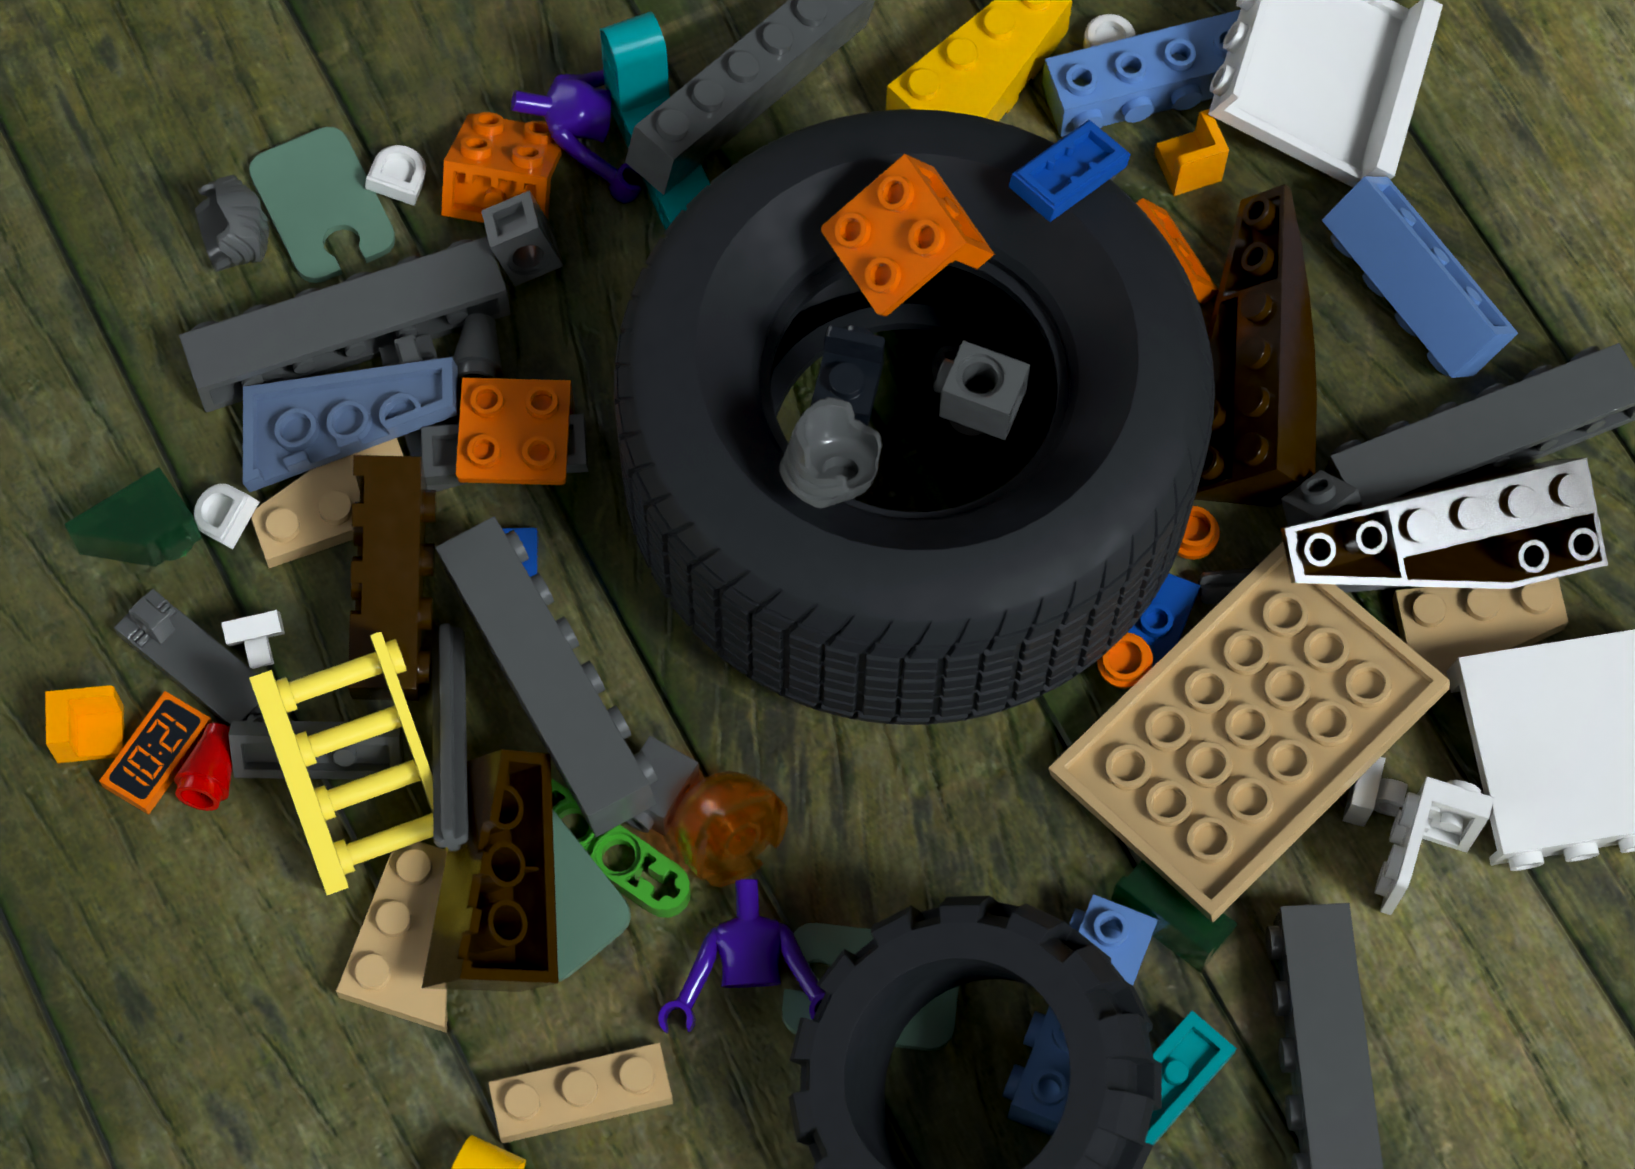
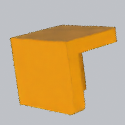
M1210 109L1199 112L1194 132L1156 143L1154 154L1173 196L1222 181L1229 148L1215 118L1208 115Z
M114 686L45 691L46 745L57 763L117 757L125 746L124 705Z

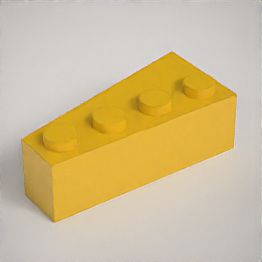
M1073 0L992 1L887 85L886 110H940L984 117L999 122L1005 113L1008 114L1016 104L1020 92L1028 81L1034 79L1044 65L1045 58L1050 57L1067 34Z

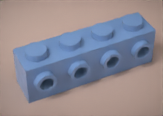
M1240 10L1045 58L1041 87L1060 137L1068 135L1089 119L1101 129L1103 126L1122 121L1129 123L1139 122L1148 118L1153 113L1173 108L1176 110L1190 109L1201 101L1212 99L1214 94L1210 92V84L1219 67L1224 64L1228 52L1223 49L1224 39L1231 26L1237 21Z
M1364 176L1322 219L1324 224L1333 233L1330 238L1334 246L1342 254L1356 261L1365 272L1362 277L1366 285L1374 293L1385 297L1397 311L1395 319L1407 333L1417 336L1429 350L1427 357L1430 363L1440 373L1451 378L1474 376L1518 334L1515 328L1388 177Z
M1093 894L1087 911L1076 908L1069 925L1111 957V963L1126 982L1133 986L1158 919ZM1049 1006L1046 1015L1035 1011L1023 1044L1033 1048L1026 1067L1014 1064L1002 1097L1012 1100L1008 1119L1053 1136L1064 1113L1068 1098L1070 1061L1064 1033L1057 1017Z

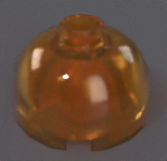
M730 770L715 773L694 783L686 791L679 803L672 824L676 850L683 861L701 880L702 878L706 879L712 886L716 887L735 884L736 880L745 879L764 864L760 859H755V857L761 854L769 843L777 849L783 840L789 822L788 809L783 801L764 782L755 776Z

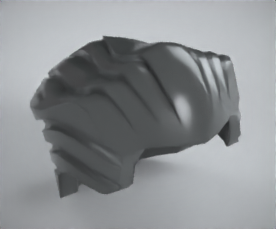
M235 175L219 178L198 188L199 194L208 197L207 200L205 199L195 208L201 236L214 271H222L238 265L248 264L249 262H262L268 246L269 225L267 222L269 220L261 209L258 196L246 185H243L242 181L238 180Z
M829 397L814 403L800 417L779 466L781 477L786 486L801 500L816 508L832 506L863 494L871 486L877 473L882 446L881 436L876 430L854 419L855 415L851 403Z

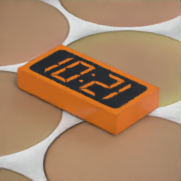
M164 691L99 780L102 787L149 815L174 781V777L202 737L206 725L213 723L211 718Z

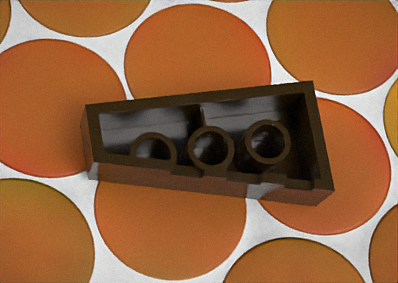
M353 455V476H356L360 502L352 503L354 546H358L357 556H353L351 561L352 601H355V610L350 611L349 661L375 652L370 639L372 634L382 632L385 642L396 639L407 671L397 674L406 700L419 701L420 684L430 685L431 651H421L422 630H432L433 597H423L424 576H434L435 544L425 543L426 523H436L437 491L427 490L422 457ZM383 673L348 685L352 699L392 700Z
M502 749L467 761L468 840L461 844L459 850L450 852L448 849L422 988L521 992L559 983L551 754Z

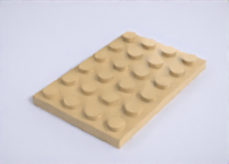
M1282 542L1049 767L1051 777L1213 923L1450 689V680L1335 584L1291 583L1284 544Z

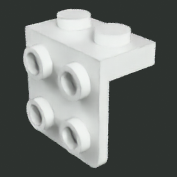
M1430 777L1425 779L1418 794L1407 793L1402 810L1399 809L1396 814L1389 837V842L1395 844L1392 846L1388 861L1383 862L1374 894L1384 896L1380 912L1392 915L1406 892L1422 839L1467 853L1489 819L1494 797L1482 794L1477 786L1469 782L1450 780L1446 783Z

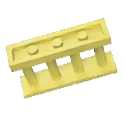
M382 632L370 635L375 652L290 682H288L287 677L275 680L273 671L270 670L249 678L326 895L349 888L345 875L356 871L354 865L433 837V775L397 674L405 672L407 669L396 639L385 642ZM383 673L394 706L307 736L306 731L298 734L294 733L288 713L298 709L297 703ZM402 727L413 760L329 790L326 789L325 785L314 788L307 767L317 763L316 757ZM422 782L432 810L431 814L346 844L344 839L333 842L326 821L336 817L335 811L410 784Z

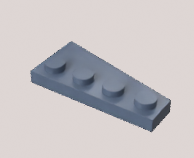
M452 357L244 386L243 485L249 492H253L421 429V427H427L459 415L458 366Z

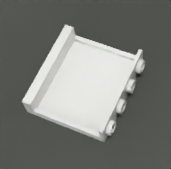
M1237 0L1236 6L1240 7L1241 10L1237 21L1231 26L1224 39L1223 49L1228 52L1224 64L1219 67L1210 84V92L1214 94L1208 115L1351 187H1354L1364 176L1393 178L1397 170L1443 5L1435 0H1420L1408 9L1393 0Z
M1635 629L1458 657L1446 672L1450 680L1451 693L1461 692L1483 792L1485 795L1494 797L1489 818L1497 851L1489 857L1491 866L1509 863L1511 871L1526 870L1543 865V857L1564 854L1566 862L1581 861L1598 856V848L1619 845L1621 853L1635 852Z

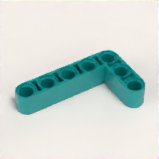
M652 11L600 28L605 88L611 92V110L628 149L634 126L670 97L666 43L660 25ZM702 165L698 166L665 195L661 194L642 177L665 230L681 210H687L686 205L707 185H711Z

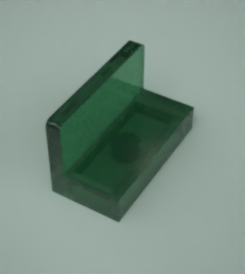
M1143 859L1128 877L1123 875L1119 879L1111 898L1112 902L1158 919L1152 936L1200 973L1237 927V923L1224 913L1212 923Z

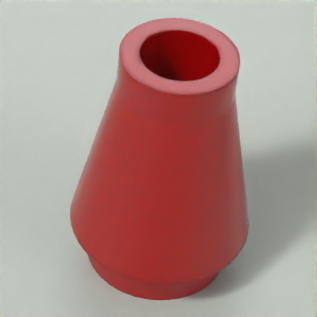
M220 723L207 724L202 737L174 777L177 785L175 795L184 804L195 809L212 811L219 807L221 801L228 798L232 773V759L228 736L229 726Z

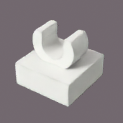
M269 611L221 623L226 645L245 644L250 668L255 669L274 664L268 638L285 634L279 611Z
M1380 757L1350 787L1342 821L1364 827L1373 810L1384 815L1396 816L1399 807L1403 806L1408 784L1394 779H1381L1386 758Z

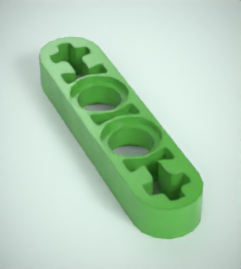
M551 778L552 809L562 819L569 814L583 815L570 791ZM556 799L561 800L557 805L554 806ZM618 825L598 837H595L589 826L587 834L578 839L616 889L650 914L657 917L670 918L680 914L687 907L690 901L691 887L686 871L623 826ZM617 844L626 845L635 853V860L632 866L622 872H614L603 863L605 852L611 846ZM646 861L652 862L648 867L649 876L659 883L665 884L670 878L675 880L674 886L677 896L674 899L668 895L662 897L660 901L654 899V886L643 877H640L645 868ZM640 877L637 887L631 885L635 880H637Z

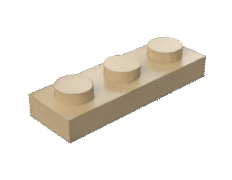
M660 1043L488 1082L502 1144L673 1104Z

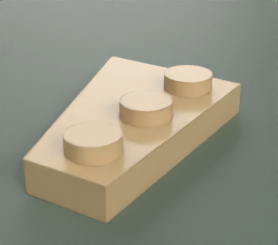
M397 438L309 470L255 509L251 519L269 568L353 540L352 503L360 502L356 476H353V455L404 456Z
M1558 578L1512 589L1419 587L1395 590L1392 597L1400 639L1447 678L1446 671L1458 657L1530 646L1564 630L1569 622Z
M417 842L391 852L336 993L341 999L447 1033V989L422 988L447 856L445 849Z

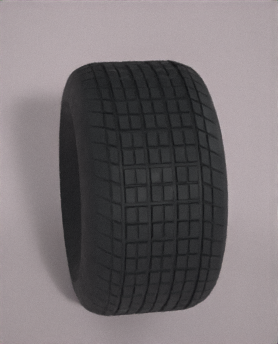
M900 109L873 111L827 120L794 131L770 142L768 145L762 146L712 180L711 185H707L686 205V211L681 210L665 230V238L660 237L645 263L648 267L642 268L631 293L632 300L628 301L621 324L622 334L618 337L615 358L616 369L614 370V400L625 501L627 502V510L634 535H637V544L647 567L652 569L651 574L665 597H672L670 604L687 626H692V631L713 652L717 651V655L740 673L745 674L746 677L770 691L818 711L880 724L929 725L964 721L998 713L1044 695L1065 684L1094 664L1135 625L1156 597L1168 576L1185 534L1212 433L1215 385L1210 342L1203 314L1190 280L1170 244L1145 212L1112 180L1109 179L1051 222L1046 220L1008 187L1012 173L1055 144L1054 142L1013 125L984 117L940 110ZM907 154L933 166L995 255L978 269L958 261L949 263L888 316H882L875 312L821 232V227L900 157ZM854 325L866 328L873 333L890 330H922L949 335L1030 364L1026 393L1037 412L1042 426L1044 441L1029 463L1013 479L998 490L966 505L931 512H902L874 507L850 499L832 506L816 508L797 497L786 486L781 477L779 466L789 443L781 430L777 415L793 384L807 368L823 356L824 338L828 326L843 328Z

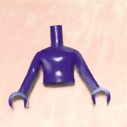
M604 69L586 74L565 73L557 75L554 82L550 85L546 96L517 90L513 92L511 111L545 117L549 133L555 143L569 156L610 183V193L614 199L621 203H629L637 198L641 192V187L625 182H632L640 177L627 163L622 164L619 169L615 168L576 139L587 138L604 142L607 136L611 118V92L607 89L597 88L605 85Z
M743 879L735 881L737 917L713 927L705 936L677 1000L668 1002L659 1012V1025L665 1033L668 1034L669 1030L668 1016L676 1009L685 1011L688 1032H691L695 1027L696 1018L692 1007L712 970L717 952H719L722 965L721 987L749 988L781 984L779 957L782 950L789 969L811 1002L809 1013L813 1020L826 992L817 985L818 980L806 961L791 929L777 920L759 915L758 880Z

